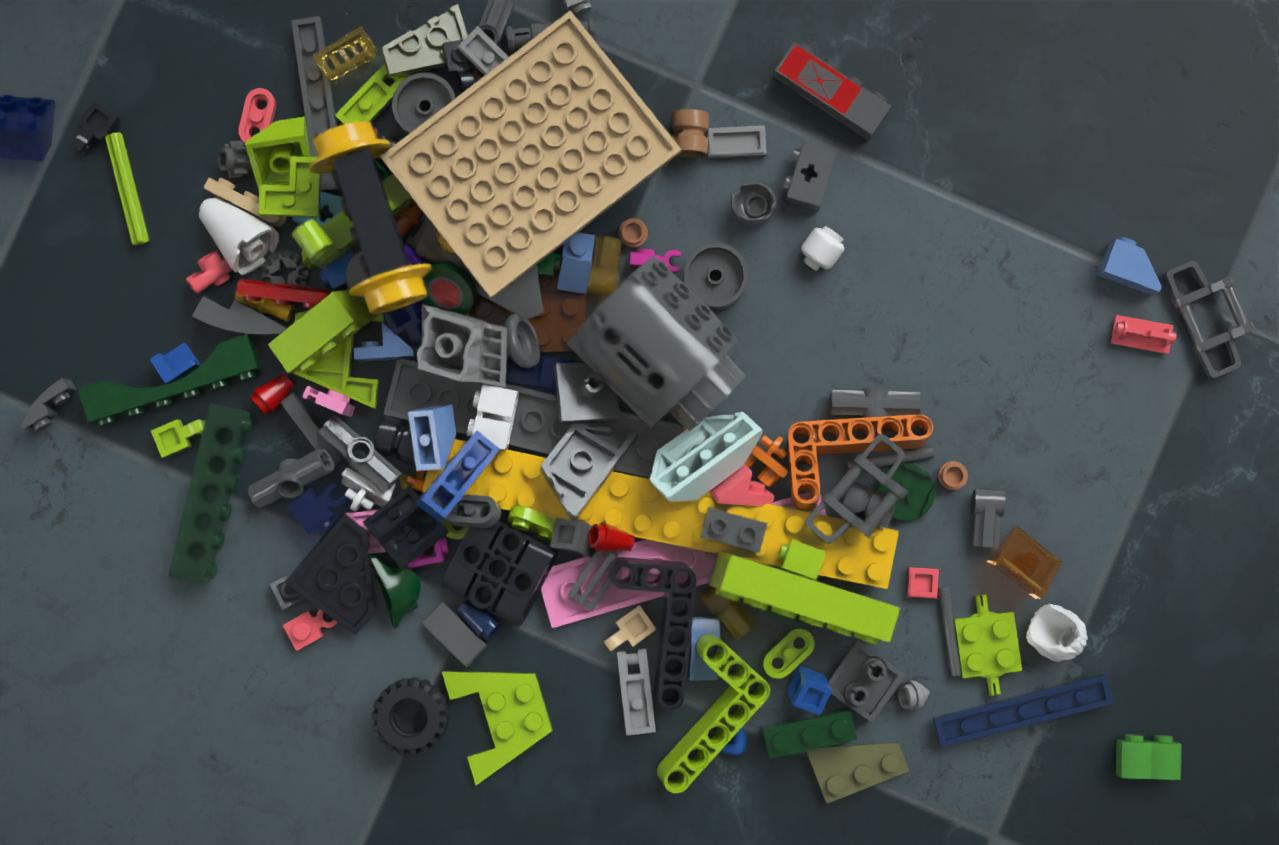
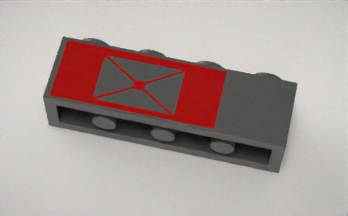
M793 42L776 67L773 78L869 141L891 108V105L887 103L888 99L879 92L874 91L871 93L865 89L863 82L852 75L847 77L839 71L840 68L834 62L828 59L823 61L815 56V51L804 43L799 45Z

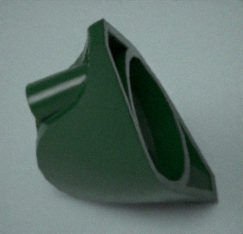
M370 556L369 559L380 584L391 624L395 629L399 627L404 613L418 608L417 599L421 590L420 580L408 566L401 570L396 563H385L375 556Z

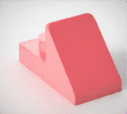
M745 464L709 491L710 496L720 504L763 506L766 503L773 505L774 495L765 488L763 483L751 481L752 471Z

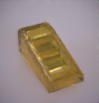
M360 26L314 54L312 58L329 82L378 56V49L363 27ZM359 42L364 51L360 53L354 43ZM349 47L355 57L350 58L344 48ZM339 52L345 63L341 65L334 53ZM329 57L336 68L331 71L324 58Z

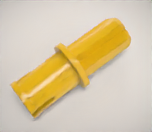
M235 294L236 301L259 310L260 314L267 313L284 320L286 323L289 322L294 311V305L275 304L271 298H261V301L258 302L247 301L243 299L244 295Z

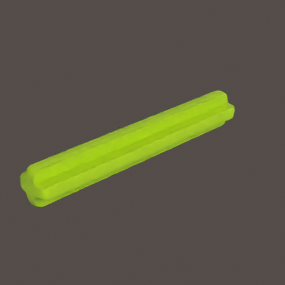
M111 133L106 136L105 140L131 242L136 246L144 245L149 242V237L124 138L121 133Z

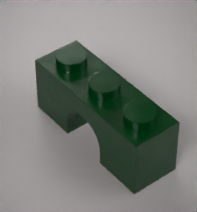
M847 707L822 712L818 716L803 720H785L761 726L769 759L857 740L852 713Z

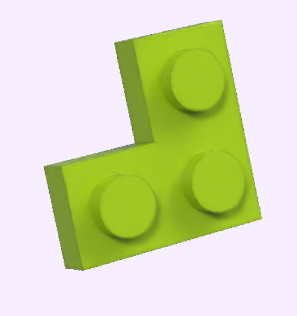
M290 156L289 185H260L259 215L320 218L322 174L312 173L309 170V165L318 157Z

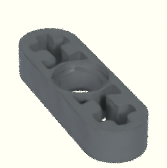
M291 393L281 401L283 407L315 450L324 448L330 454L334 467L344 461L343 457L318 436L321 427L294 393Z

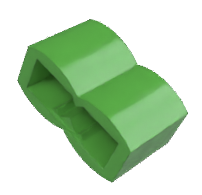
M1125 734V739H1116V775L1121 778L1181 780V743L1173 741V736L1154 735V740H1143V735Z

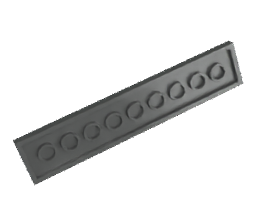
M397 358L383 414L409 421V411L427 406L452 404L456 432L467 435L470 419L475 420L477 416V408L473 407L476 390L481 391L482 384L519 392L509 442L511 446L550 454L573 424H560L556 395L510 384L502 387L480 382H461L418 369V362ZM619 411L620 419L618 421L580 423L587 424L590 427H610L613 432L628 433L629 430L636 431L638 433L636 441L614 470L649 479L657 450L680 435L683 428L682 425L661 420L650 428L638 415Z

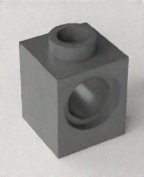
M556 518L550 547L568 555L592 558L594 548L590 547L588 543V535L592 526L583 521L574 522L568 519Z

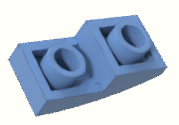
M718 616L693 617L687 670L689 681L718 680V674L701 659L695 648L697 640L704 634H714L720 638ZM711 646L707 651V656L713 655L717 651L718 646Z

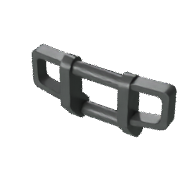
M1194 260L1166 271L1163 277L1172 297L1173 306L1175 309L1178 308L1194 344L1191 347L1194 353L1197 354L1209 379L1217 378L1240 368L1241 360L1234 338L1255 330L1252 321H1248L1233 287V284H1235L1233 277L1229 276L1209 285L1201 268ZM1184 269H1190L1201 289L1181 297L1173 275ZM1222 290L1238 327L1205 340L1189 303ZM1225 342L1231 358V365L1215 371L1210 364L1205 350Z
M879 434L862 455H857L853 460L855 464L830 493L826 492L821 498L822 502L806 519V526L827 544L833 543L850 526L867 538H870L875 532L873 529L898 499H903L908 494L900 484L891 479L903 461L905 452L884 434ZM879 443L886 444L898 456L887 475L866 459ZM863 471L889 491L865 521L855 516L839 502ZM826 505L846 521L831 536L825 535L813 524V520Z

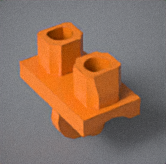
M764 435L759 442L766 446L768 450L765 451L756 444L744 463L750 468L758 458L766 464L757 478L768 487L773 485L780 477L784 478L789 472V469L771 456L774 453L783 460L787 455V452L779 446L784 440L781 436H778L773 442Z

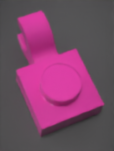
M638 249L637 253L631 252L630 268L638 269L654 256L657 260L663 261L669 267L670 272L679 273L680 267H673L669 264L671 257H681V252L678 250H670L661 257L660 255H655V251L651 249Z

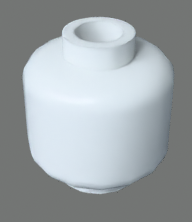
M824 226L823 229L814 228L801 246V251L806 256L803 261L816 271L820 267L831 269L845 250L842 244L844 239L827 226Z

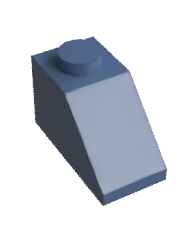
M1120 237L1111 241L1108 244L1097 276L1149 295L1159 293L1162 286L1145 250L1136 246L1137 242L1129 238Z
M452 404L427 406L409 411L408 416L416 471L445 468L456 436Z

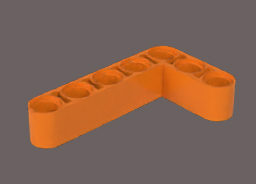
M916 414L803 421L793 424L789 429L787 437V455L793 506L797 510L809 512L818 504L820 483L817 455L864 452L879 434H882L881 431L884 429H890L895 433L896 436L889 439L902 450L923 448L927 445L932 434V421L925 415ZM919 427L925 432V435L916 436L912 433L911 429ZM854 431H862L867 438L858 440L854 438L852 433ZM833 433L837 440L829 442L823 438V434ZM801 434L806 436L808 441L803 444L797 443L793 437ZM879 443L873 451H889L892 449L884 443ZM805 462L811 469L802 472L796 468V464ZM807 490L813 494V498L811 500H803L799 497L798 493Z

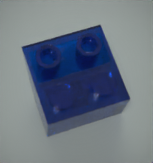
M13 95L0 96V158L31 161L44 160L52 144L55 100L40 97H14Z

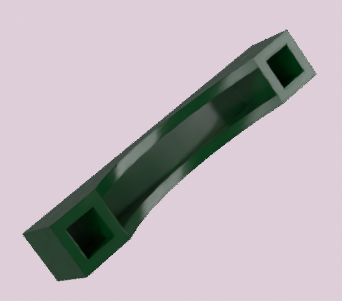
M246 334L218 343L212 354L199 368L186 377L170 384L150 388H134L103 380L78 388V392L88 423L104 427L116 423V418L127 415V418L142 415L145 413L144 409L155 406V409L170 406L173 404L172 399L183 397V400L198 397L201 395L200 390L211 388V391L223 389L229 386L228 381L239 378V382L257 377L256 372L262 371L263 368L254 339Z

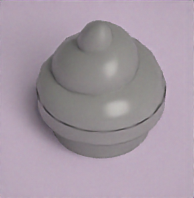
M914 680L905 682L898 689V699L901 706L912 711L921 709L930 694L927 688Z

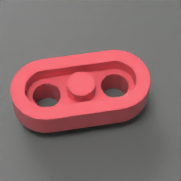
M256 88L250 91L246 97L238 130L239 136L244 143L251 138V131L257 128L262 131L273 123L277 106L276 100L264 88ZM260 101L267 102L264 109H258L257 106Z

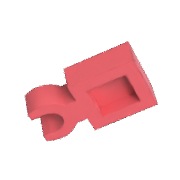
M319 609L317 616L314 617L309 610L283 624V627L296 651L324 636L320 628L334 627L338 622L335 620L328 622L324 617L325 612Z

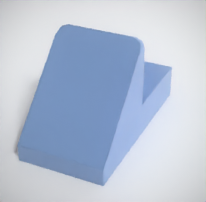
M576 233L564 243L557 290L586 295L592 266L591 260L595 235Z
M382 323L383 346H379L378 341L362 342L361 347L354 348V360L358 362L417 358L416 352L384 323Z

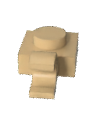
M638 605L615 622L620 630L603 642L610 651L626 640L634 646L657 629L641 606Z

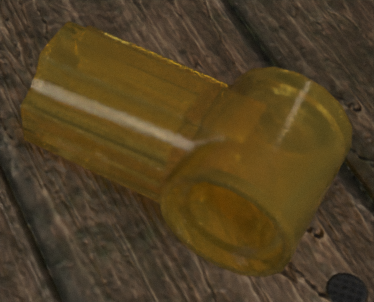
M597 236L587 293L610 296L618 288V264L622 240L614 237Z
M709 587L699 596L714 616L720 618L736 640L744 636L756 625L738 601L715 594L716 588Z

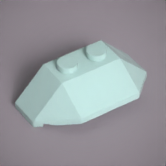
M738 412L735 415L706 417L690 432L685 430L657 450L650 482L668 501L698 500L743 467L761 437L762 429L744 412Z

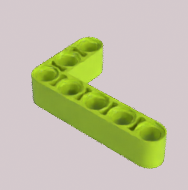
M394 174L383 181L394 216L400 212L402 207L405 208L414 202V199ZM342 211L323 226H320L314 219L305 222L292 233V237L307 257L319 268H323L355 245L350 232V228L355 226L353 221L350 222L349 217H346L344 211Z
M714 634L702 635L696 642V652L730 686L660 762L657 768L658 778L671 793H681L687 789L770 695L769 684ZM713 645H717V651L713 655L707 656L708 649ZM733 664H738L737 670L732 674H728L729 667ZM758 682L756 690L748 692L750 685ZM738 704L736 712L728 714L730 707ZM713 727H719L716 734L708 736L709 731ZM699 749L695 757L688 758L692 750ZM679 771L675 779L668 780L672 772Z

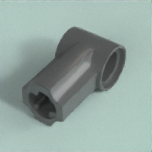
M489 0L478 27L487 36L494 38L493 42L501 49V40L513 12L514 4L508 0Z
M973 490L971 499V512L974 515L972 546L999 548L1000 521L1004 515L1006 502L1004 491Z

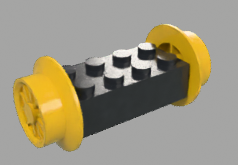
M366 121L341 125L319 134L313 140L318 158L309 165V170L316 174L331 173L336 188H339L340 192L344 193L345 198L340 199L345 216L349 217L350 222L353 221L355 227L350 228V232L355 245H358L359 249L363 251L364 256L359 257L365 275L367 274L370 278L352 287L350 294L364 297L370 314L389 312L426 298L428 294L422 278L431 271L432 267L430 264L410 266L375 160L391 148L390 142L376 139L371 123Z

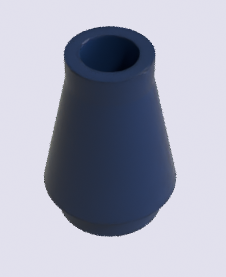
M468 600L464 601L457 611V614L464 619L478 638L483 637L486 641L496 634L502 624L496 615L474 606Z

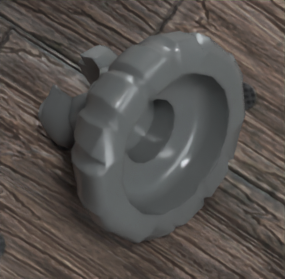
M513 314L503 324V327L507 329L506 355L507 358L510 357L517 365L531 368L536 366L540 360V345L537 334L528 319Z

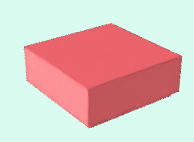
M908 567L906 597L937 599L939 569Z

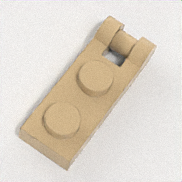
M221 177L218 182L208 178L203 187L209 193L226 200L274 227H281L286 223V217L260 216L259 197L248 191H245L244 195L234 191L235 185Z

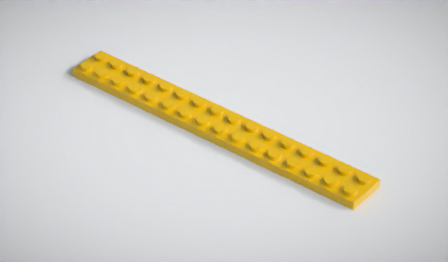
M454 439L446 465L467 441ZM500 449L465 493L466 495L489 496L504 510L510 511L511 507L515 505L523 506L554 520L556 518L571 520L540 472L541 465L546 459L545 457ZM443 469L427 470L422 493L426 491ZM617 472L610 474L576 520L583 521L591 526L604 522L628 532L634 537L715 554L722 551L750 561L778 567L782 563V561L777 560L782 544H788L790 539L826 551L818 575L888 589L899 534L897 530L884 528L881 531L874 528V534L867 538L850 526L833 543L827 544L806 526L805 521L811 515L810 512L767 503L763 506L720 504L710 496V492L694 501H668L651 484L650 479ZM708 508L767 523L760 553L700 537ZM820 514L813 520V524L827 536L833 535L846 523L844 519Z

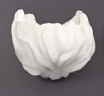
M1053 604L1044 605L1034 613L1035 616L1030 620L1031 624L1028 626L1029 630H1027L1026 639L1042 656L1055 662L1076 658V656L1083 652V647L1088 639L1085 624L1076 614L1064 609L1062 606Z

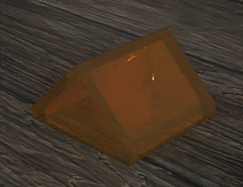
M1017 525L1012 528L999 545V548L987 560L1032 597L1040 599L1046 595L1062 563L1061 560Z

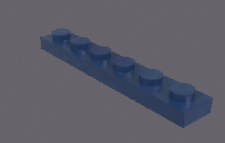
M1101 674L932 718L940 747H946L1111 705L1114 702L1107 676Z

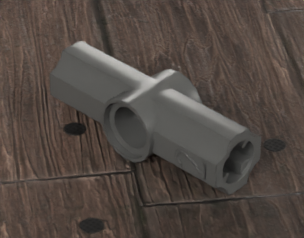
M863 388L862 391L831 390L830 415L862 416V418L916 415L920 414L921 410L920 392L889 391V389Z
M336 415L330 418L318 432V436L345 459L350 469L361 473L383 494L389 491L401 477L402 473L374 449L370 440L360 437ZM362 450L366 453L367 457L365 459H357L352 452Z
M324 448L321 450L317 449L298 460H283L279 465L278 471L250 485L248 494L252 499V503L258 508L266 507L283 497H299L303 493L304 486L334 471V463L330 454Z

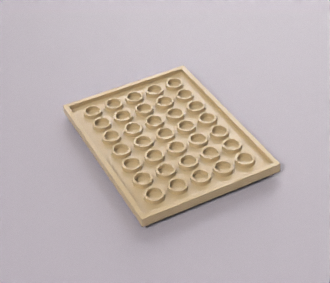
M569 11L380 157L492 299L680 154L681 148L574 14Z

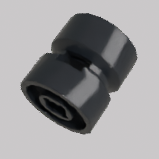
M385 416L378 429L374 449L379 454L388 457L396 454L397 460L413 465L415 457L410 424L403 426L401 420Z

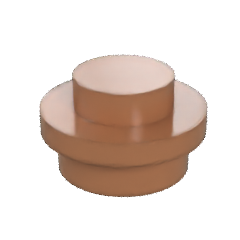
M627 219L619 228V238L627 247H639L647 239V227L639 219Z
M956 461L946 462L938 471L939 483L947 490L961 489L968 479L966 468Z

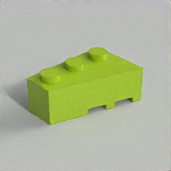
M350 289L335 291L268 345L288 373L296 371L304 373L315 366L316 359L334 351L339 343L354 335L377 316L376 314H370L367 304L351 295Z

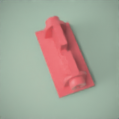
M1115 315L1111 344L1169 354L1170 344H1174L1176 341V333L1173 332L1174 325Z

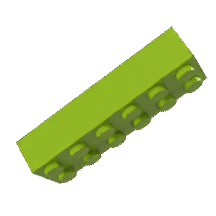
M722 551L718 553L709 581V585L716 588L715 594L739 601L740 596L744 597V603L767 610L768 605H771L772 612L795 619L796 614H800L798 620L823 628L824 623H827V629L850 637L852 631H854L853 637L879 645L880 640L890 643L900 611L899 607Z

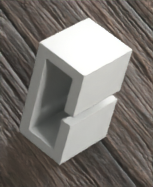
M482 384L481 391L476 390L473 407L477 408V416L475 420L470 419L467 436L471 437L478 430L498 448L508 450L519 392Z

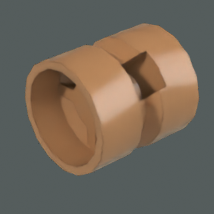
M695 109L672 111L671 129L675 131V134L671 137L681 148V153L677 156L689 158L707 156L708 138L704 136V133L709 129V113Z

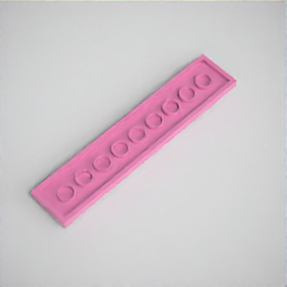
M807 492L800 494L799 497L803 500H811L813 494ZM821 494L819 496L818 504L812 511H809L810 513H812L817 508V506L822 502ZM791 497L773 502V505L796 509L793 506ZM825 508L819 513L820 515L827 516ZM648 539L635 542L631 551H609L617 557L684 562L694 571L697 579L696 586L709 583L718 556L715 553ZM602 554L576 594L582 596L606 559L605 555ZM583 557L553 566L541 588L552 628L664 596V592L620 589L611 582L594 610L590 611L569 597L568 594L592 559L591 557ZM608 567L586 600L591 603L608 578ZM621 567L615 578L625 579L629 575L630 569L628 567ZM648 570L644 577L645 580L649 582L656 580L659 576V570ZM680 571L677 573L674 582L678 584L684 583L688 579V572Z

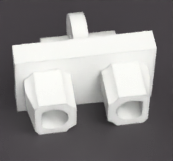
M346 467L342 473L343 479L341 484L349 488L345 496L353 500L350 507L351 510L356 512L360 506H363L370 511L374 503L382 508L392 500V493L396 483L389 491L383 494L358 471H353Z

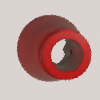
M282 373L280 376L253 390L254 394L250 399L266 415L270 411H275L281 401L294 387V384Z
M604 522L594 524L588 535L589 546L597 552L631 551L635 542L633 535Z

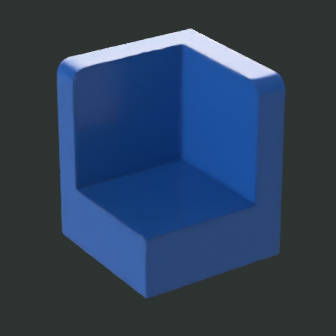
M182 343L166 355L158 353L150 359L165 384H170L184 378L201 366L186 343Z

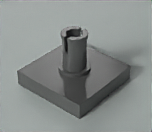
M586 362L560 363L554 366L560 424L608 422L620 419L617 393Z

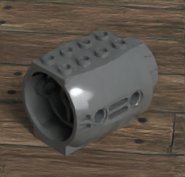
M654 256L633 272L567 342L650 428L669 411L690 432L746 377L741 369L726 355L738 342L732 330L722 324L711 309L685 283L670 272L669 267L663 261L657 260Z

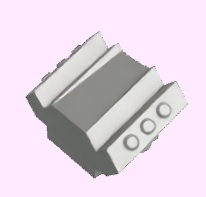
M422 305L421 347L417 352L418 369L461 382H480L505 387L507 360V329L505 327L489 324L486 321L455 312L441 310L437 307Z

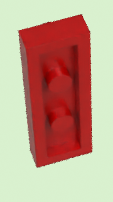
M240 278L237 283L236 294L244 295L243 299L247 301L258 302L261 301V298H271L275 304L291 305V301L303 302V307L313 308L329 295V289Z

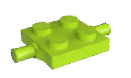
M981 594L983 606L981 605L980 595H974L977 613L969 617L954 619L962 678L978 676L987 678L989 696L995 695L993 684L996 695H1000L1002 693L999 676L1009 672L1022 671L1014 612H991L988 608L987 594Z

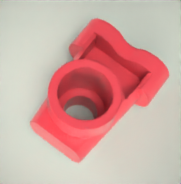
M215 250L197 261L201 271L187 277L186 281L191 289L198 294L212 283L218 286L230 278L228 273L232 269L225 258H222L218 251Z

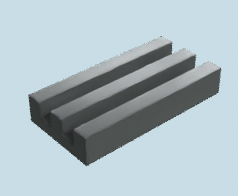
M596 551L568 596L590 611H593L611 584L610 577L608 576L591 603L586 599L609 563L618 557L609 551ZM602 554L605 555L606 559L582 596L576 594ZM621 567L616 570L615 576L617 575Z

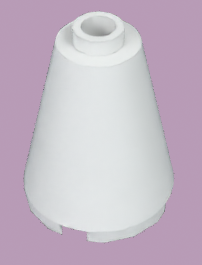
M220 197L207 198L200 205V220L230 268L236 273L238 271L241 275H246L255 271L266 262L263 256L268 250L273 253L276 249L279 233L267 223Z

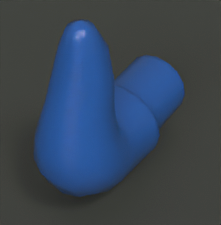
M744 726L732 738L733 743L726 744L719 753L731 756L743 754L747 742Z

